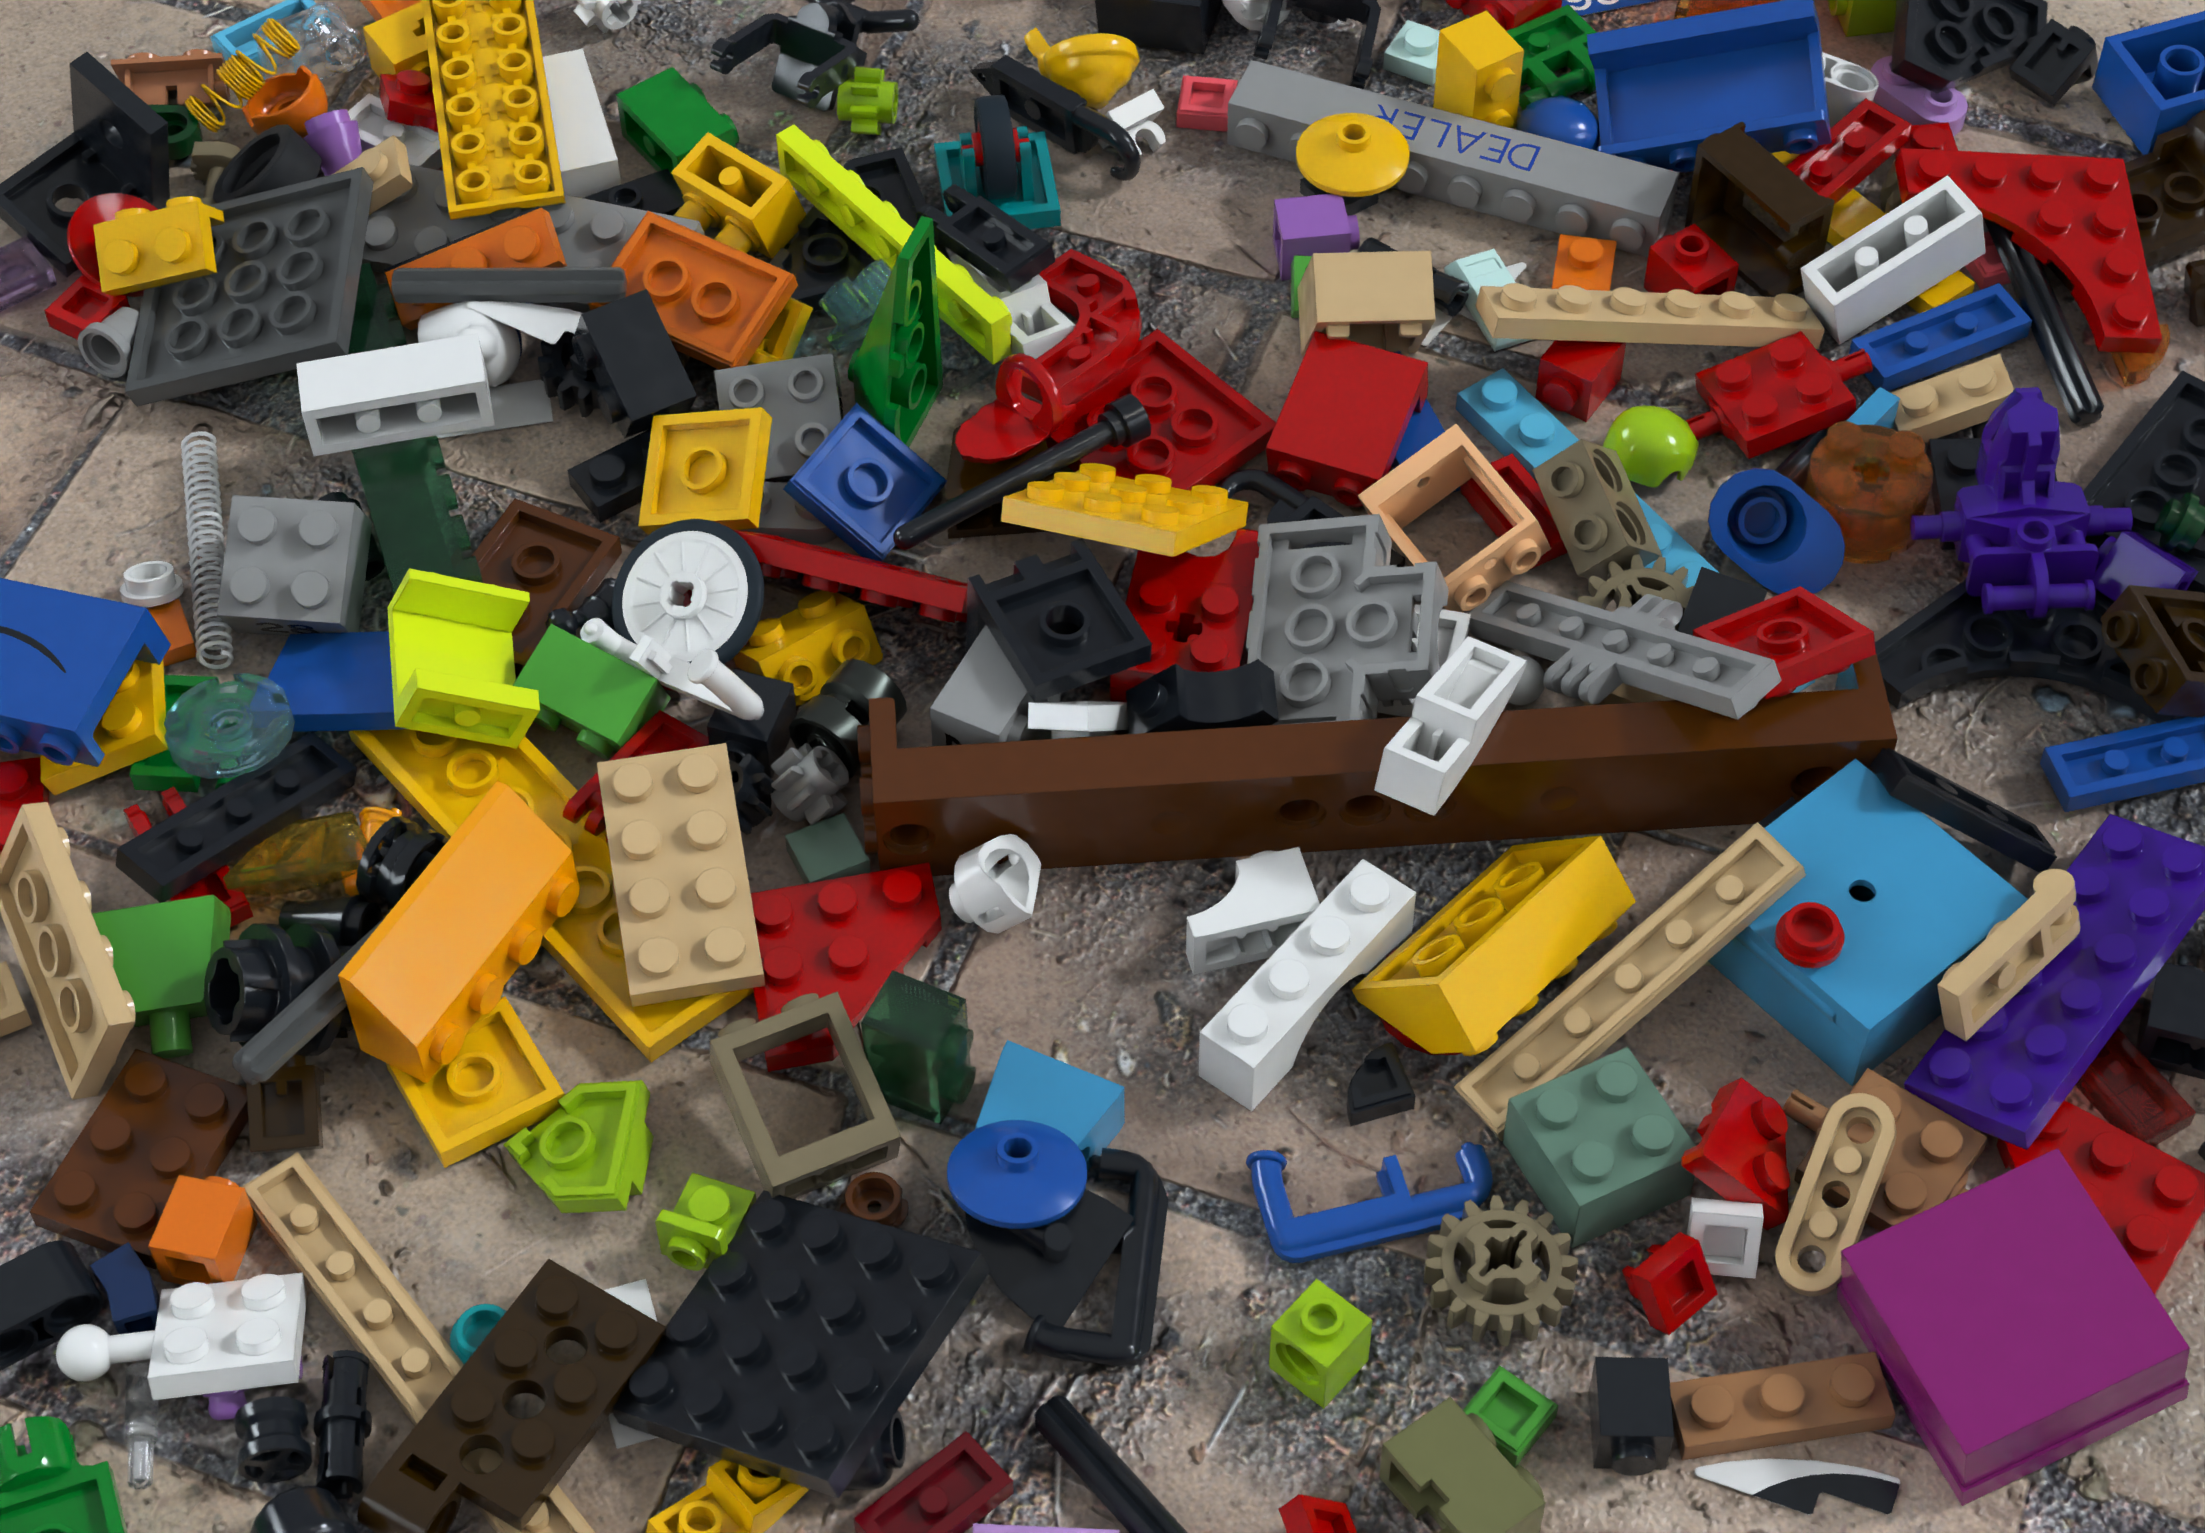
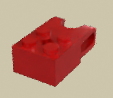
M1238 529L1229 549L1216 556L1199 557L1184 552L1171 557L1138 550L1125 604L1152 643L1151 661L1110 675V702H1127V690L1175 663L1185 670L1197 672L1224 671L1247 664L1248 652L1246 650L1249 613L1253 611L1254 599L1251 595L1255 558L1259 557L1258 531Z

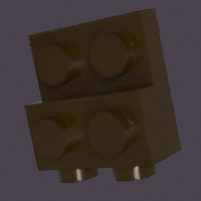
M2129 585L2100 618L2104 642L2108 646L2113 647L2117 655L2126 662L2131 671L2130 683L2133 690L2137 694L2142 695L2145 702L2154 709L2156 714L2203 718L2205 715V593Z

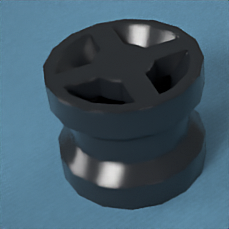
M271 1396L249 1402L237 1410L234 1417L235 1432L238 1438L244 1441V1446L240 1449L237 1456L238 1469L241 1476L249 1481L259 1483H277L298 1477L310 1468L313 1462L312 1451L309 1442L304 1440L302 1435L309 1424L308 1411L304 1403L298 1399L286 1396Z

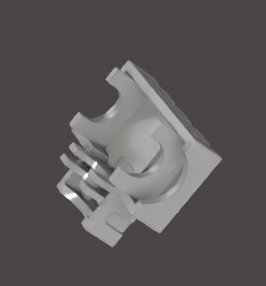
M1380 514L1259 524L1257 538L1259 557L1255 558L1251 594L1254 604L1253 611L1249 613L1246 650L1248 652L1247 664L1259 659L1274 671L1279 721L1273 725L1377 719L1378 701H1381L1384 707L1393 706L1394 700H1400L1402 705H1412V699L1416 698V695L1440 669L1437 647L1438 622L1443 606H1447L1449 589L1437 561L1415 563V566L1407 567L1390 565L1392 540ZM1319 542H1343L1348 544L1303 548ZM1415 602H1421L1417 652H1411L1412 638H1417L1418 617L1414 610Z

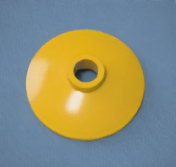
M1340 113L1324 117L1304 130L1296 146V163L1304 178L1320 190L1338 196L1364 197L1383 192L1401 180L1409 165L1410 151L1403 134L1391 123L1368 114Z

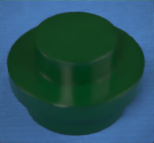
M2188 492L2180 501L2171 498L2165 504L2154 529L2161 534L2159 541L2161 548L2169 552L2177 548L2187 553L2197 543L2205 529V506L2199 504V496Z

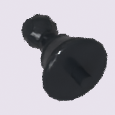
M612 577L604 579L590 596L586 597L583 603L572 612L565 608L554 609L547 616V621L545 622L546 631L550 624H553L576 636V630L578 628L582 629L583 625L593 618H600L615 631L612 618V595L616 579Z

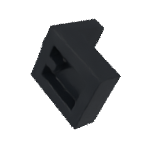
M2051 19L2009 67L2010 77L2055 106L2083 73L2090 78H2093L2096 74L2098 66L2096 43L2081 28L2073 25L2066 28Z

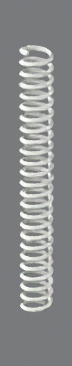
M198 431L187 435L181 442L196 658L201 665L207 668L223 669L234 661V656L232 655L233 646L231 645L233 641L231 636L232 629L228 624L221 622V618H210L217 616L218 608L210 607H218L221 587L219 583H221L225 556V545L223 543L225 538L222 534L224 528L221 516L222 509L220 507L222 502L218 480L219 466L216 454L217 440L211 433ZM195 436H207L210 438V441L197 440L187 444ZM199 444L208 445L205 447H194L195 445ZM207 453L208 455L196 456L195 454ZM198 462H208V464H203V465H199V464H195V463H198ZM198 471H210L208 473H196ZM198 480H210L208 482H197ZM203 488L211 489L208 491H199V489ZM210 497L211 499L201 500L199 498ZM210 506L211 508L202 509L199 507ZM211 515L212 517H205V518H203V517H200V516ZM212 524V526H205V527H204V526H201V525ZM213 533V535H202V534ZM204 639L210 640V641L207 642V643H204V642H203ZM204 650H221V655H210L205 653ZM203 657L212 660H221L227 657L228 660L226 663L214 665L207 663Z

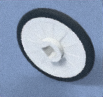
M688 519L667 524L653 531L638 543L630 552L618 573L612 595V618L615 631L637 645L643 635L649 636L672 656L689 663L700 652L712 649L717 652L719 661L726 664L746 645L760 619L764 602V580L761 566L749 544L738 533L725 525L703 519ZM690 589L692 591L690 599L692 602L689 606L684 607L683 601L685 596L683 594Z

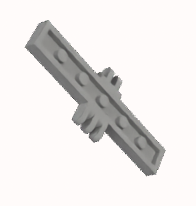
M1506 581L1491 593L1484 603L1468 613L1471 614L1469 628L1473 636L1554 661L1555 663L1544 674L1543 683L1546 689L1557 693L1563 692L1566 696L1575 699L1580 698L1582 701L1591 704H1599L1618 686L1624 683L1728 717L1740 719L1782 681L1773 659L1675 631V626L1680 622L1683 615L1682 605L1673 600H1663L1661 597L1652 594L1644 595L1630 608L1620 606L1614 612Z

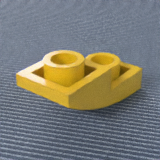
M721 1459L708 1468L706 1484L650 1518L647 1522L646 1533H764L808 1492L809 1488Z

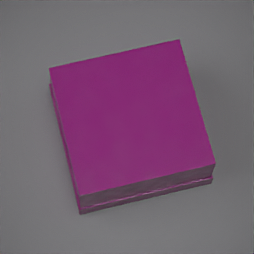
M2058 1148L1841 1250L1842 1282L1837 1284V1300L1868 1351L1876 1352L1884 1378L1962 1506L2187 1398L2189 1382L2185 1375L2190 1347Z

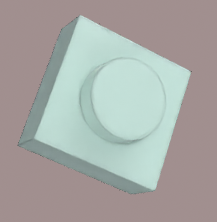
M1407 20L1384 52L1383 69L1433 86L1436 79L1440 31Z

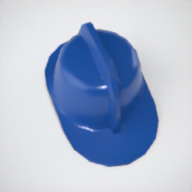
M1752 468L1736 473L1720 485L1710 502L1708 524L1712 539L1726 556L1762 586L1778 595L1799 586L1812 594L1818 593L1835 579L1843 565L1845 542L1839 524L1823 506L1791 479L1774 470Z

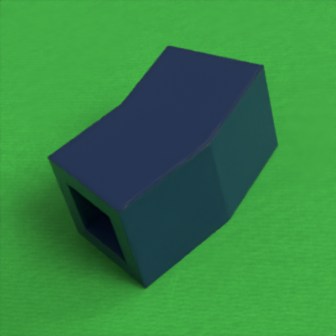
M129 1242L89 1265L99 1288L109 1301L112 1320L118 1334L155 1330L160 1302L159 1294L149 1271Z

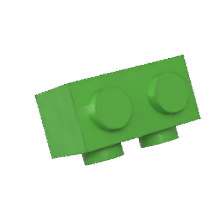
M550 624L513 686L538 690L540 711L534 720L535 723L553 732H556L560 724L579 734L575 739L578 744L606 760L609 759L612 752L617 753L659 710L664 711L671 699L657 678L553 624Z

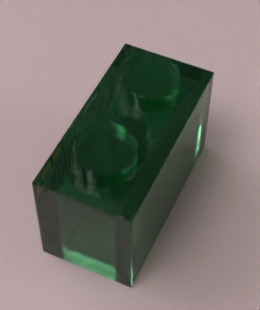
M892 970L861 1021L864 1053L886 1103L941 1125L953 1103L961 1105L967 1099L976 1076V1068L970 1063V1049L974 1032L968 1028L966 999Z

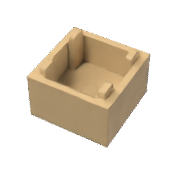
M1431 251L1313 253L1297 288L1301 356L1305 355L1314 331L1326 333L1327 338L1331 340L1347 339L1390 352L1400 351L1402 355L1408 356V353H1416L1436 320Z

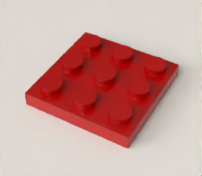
M1156 329L1138 341L1120 372L1109 376L1073 403L1076 405V410L1045 441L1048 448L1098 423V415L1104 413V406L1127 393L1132 394L1140 401L1147 412L1151 424L1150 436L1130 447H1123L1122 445L1112 447L1108 444L1068 465V467L1076 472L1079 470L1080 464H1105L1115 467L1116 476L1135 480V476L1139 474L1161 475L1172 479L1171 487L1191 491V487L1195 485H1216L1266 449L1276 422L1159 329Z

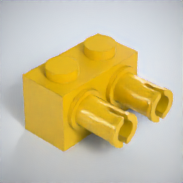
M709 132L704 135L671 172L684 195V204L673 216L699 221L704 232L710 226L719 227L722 230L714 240L746 254L750 250L759 251L773 259L778 251L784 248L799 231L798 225L807 215L789 179Z

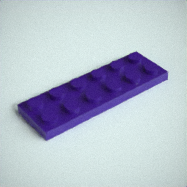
M2109 814L2067 869V872L2073 876L2075 881L2076 900L2073 905L2077 907L2081 925L2077 937L1967 1041L1944 1030L1904 1082L1905 1090L1970 1127L2028 1150L2205 910L2204 846Z

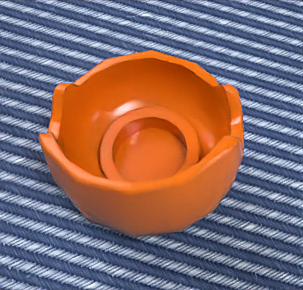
M299 66L296 73H282L265 79V85L261 89L259 88V91H256L251 100L247 101V105L242 107V112L253 131L258 135L276 125H289L304 140V137L308 135L304 123L313 117L328 112V98L318 75L313 74L306 66Z

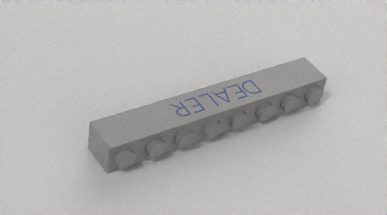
M1250 61L1228 102L1227 144L1296 162V146L1299 137L1314 122L1340 113L1372 115L1395 126L1403 134L1409 146L1410 157L1407 171L1401 180L1391 188L1564 235L1617 241L1616 249L1648 257L1649 247L1663 237L1673 214L1679 172L1258 61Z

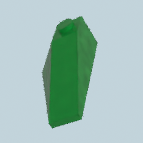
M921 216L898 255L861 348H857L853 353L848 368V380L854 383L855 404L858 403L908 447H910L943 387L933 219Z

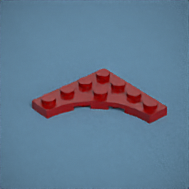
M1900 149L1895 161V169L1901 204L1948 175L1982 212L1983 218L2014 232L2011 241L2030 254H2033L2044 265L2053 262L2074 285L2071 295L2086 317L2093 333L2097 351L2155 354L2162 341V335L2124 159Z

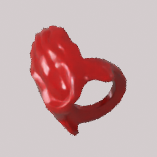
M1022 353L1012 354L999 367L995 384L997 399L981 407L973 417L961 424L955 436L956 449L962 459L974 463L994 464L1020 456L1048 439L1076 410V405H1064L1061 402L1059 391L1052 377L1036 359ZM1019 369L1029 374L1037 384L1042 396V405L1022 395L1023 375Z

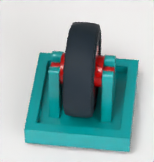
M1003 95L976 98L974 104L975 132L959 133V141L934 143L935 164L944 214L948 217L953 215L945 204L946 202L942 195L943 191L956 184L975 197L982 196L1029 229L1061 226V209L1045 131L1028 133L1027 126L1012 128L1008 103Z

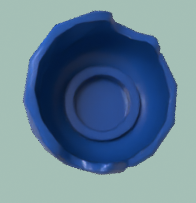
M1561 95L1539 99L1528 104L1526 109L1522 110L1517 121L1516 130L1596 151L1597 147H1599L1600 132L1597 117L1579 100Z

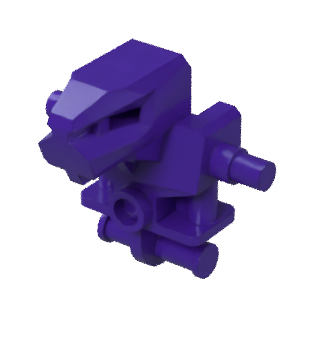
M2038 387L2015 388L1992 412L1983 429L1975 469L1978 485L1963 487L1957 492L1954 511H1940L1939 514L1912 515L1910 530L1912 540L1939 539L1940 542H1954L1958 561L1970 563L1966 579L1967 593L1974 597L1981 596L1982 610L1985 615L1992 614L1993 611L2026 610L2027 616L2030 619H2043L2046 617L2048 609L2084 608L2085 611L2093 610L2096 596L2093 579L2099 553L2096 545L2086 544V536H2102L2104 533L2130 532L2133 525L2130 507L2103 508L2102 505H2088L2080 486L2075 483L2055 481V469L2060 451L2058 410L2044 402L2042 392Z

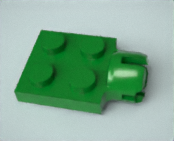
M51 1416L24 1418L32 1453L29 1454L24 1445L16 1446L11 1423L0 1428V1533H128L111 1466L108 1461L95 1465H80L73 1436L60 1418Z

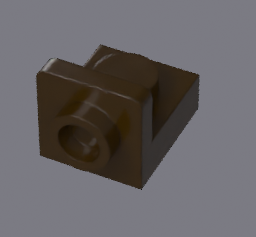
M304 1055L292 1056L267 1081H259L255 1085L246 1083L250 1152L252 1154L323 1149L320 1086L324 1085V1071L315 1064L306 1065Z

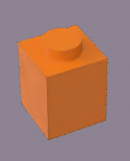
M183 1175L178 1176L148 1245L163 1281L181 1285L194 1282L211 1284L234 1281L258 1224L245 1188L219 1176H208L204 1180Z

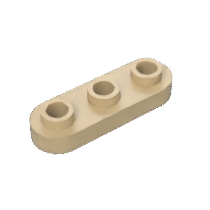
M1865 1093L1849 1094L1837 1100L1830 1107L1777 1243L1775 1261L1778 1272L1784 1283L1801 1295L1821 1296L1837 1288V1284L1842 1282L1841 1250L1858 1243L1896 1141L1895 1120L1889 1107L1873 1095ZM1857 1123H1866L1874 1129V1135L1867 1143L1857 1144L1848 1138L1849 1129ZM1836 1186L1845 1188L1850 1193L1848 1203L1840 1208L1829 1207L1823 1201L1828 1189ZM1808 1251H1818L1825 1256L1826 1262L1820 1271L1808 1273L1799 1266L1801 1256Z

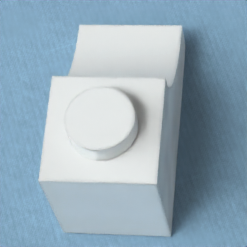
M1299 847L1282 851H1262L1250 858L1237 860L1235 885L1231 891L1211 908L1195 915L1187 916L1186 955L1193 975L1270 958L1320 905Z

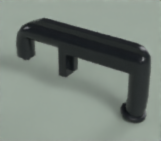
M1102 1147L1101 1156L1093 1155L1090 1160V1166L1093 1169H1099V1178L1131 1182L1127 1213L1134 1217L1133 1222L1112 1252L1114 1254H1121L1112 1332L1105 1333L1062 1327L1048 1323L1046 1316L1040 1314L1034 1319L1027 1333L1023 1350L1028 1355L1037 1352L1064 1360L1118 1367H1133L1142 1363L1148 1357L1151 1348L1168 1197L1159 1175L1153 1165L1144 1157L1126 1150Z

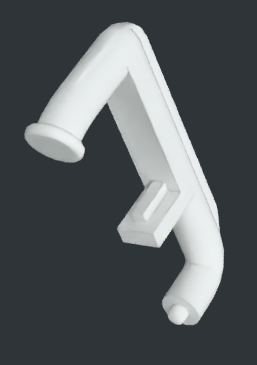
M600 618L590 619L581 629L580 636L582 640L657 678L660 684L744 720H759L763 716L764 708L760 696L720 662L717 652L712 649L700 652L689 663L672 656L649 636L643 635L638 645L625 639Z

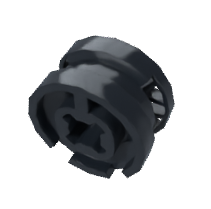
M404 816L392 817L382 824L371 837L362 854L356 880L359 895H363L368 901L379 906L387 904L388 909L392 910L449 839L433 830L423 831L419 824ZM380 843H382V847L379 850L378 846Z

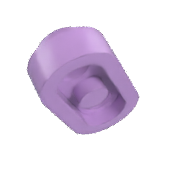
M1892 56L1883 57L1873 64L1871 72L1879 81L1878 89L1873 99L1874 102L1912 125L1948 122L1953 136L1961 131L1968 108L1967 100L1961 92L1953 87L1936 94L1914 82L1906 80L1904 77L1891 72Z

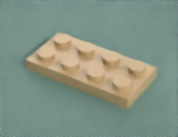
M726 743L598 762L597 769L632 1007L765 986Z
M48 802L22 804L0 854V913L72 1100L98 1096L111 1068L116 1063L117 1056L130 1030L135 1025V1005L130 993L122 990L114 971L111 943L105 935H100L91 913L92 901L89 888L84 881L78 880L70 860V843L66 831L62 827H57Z

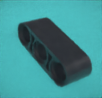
M63 1240L50 1241L0 1265V1371L59 1341L69 1329L77 1325L89 1324L99 1315L103 1307V1298L76 1248L70 1242Z

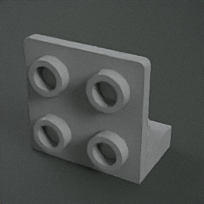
M832 353L714 370L719 410L762 407L772 417L764 482L791 479L842 420L839 397H842L840 375Z

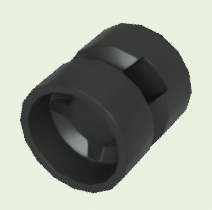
M846 660L825 682L820 690V695L812 697L793 719L789 726L790 737L797 750L807 743L812 750L817 746H823L833 751L842 760L848 771L849 778H851L861 768L859 763L857 725H870L869 699L893 698L895 701L896 725L907 712L906 700L893 680L879 668L862 660Z

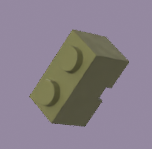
M1448 1397L1383 1443L1379 1478L1415 1519L1428 1512L1442 1528L1438 1533H1540L1545 1509L1544 1495L1540 1485L1527 1469L1520 1465L1513 1467L1496 1448L1495 1438L1486 1423L1474 1413L1467 1415L1451 1397Z

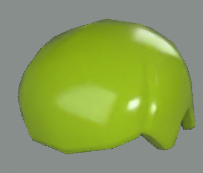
M1647 405L1629 408L1618 415L1611 424L1603 443V447L1617 451L1630 481L1654 488L1660 486L1663 480L1673 472H1677L1676 479L1682 481L1694 464L1699 445L1684 419L1667 408Z

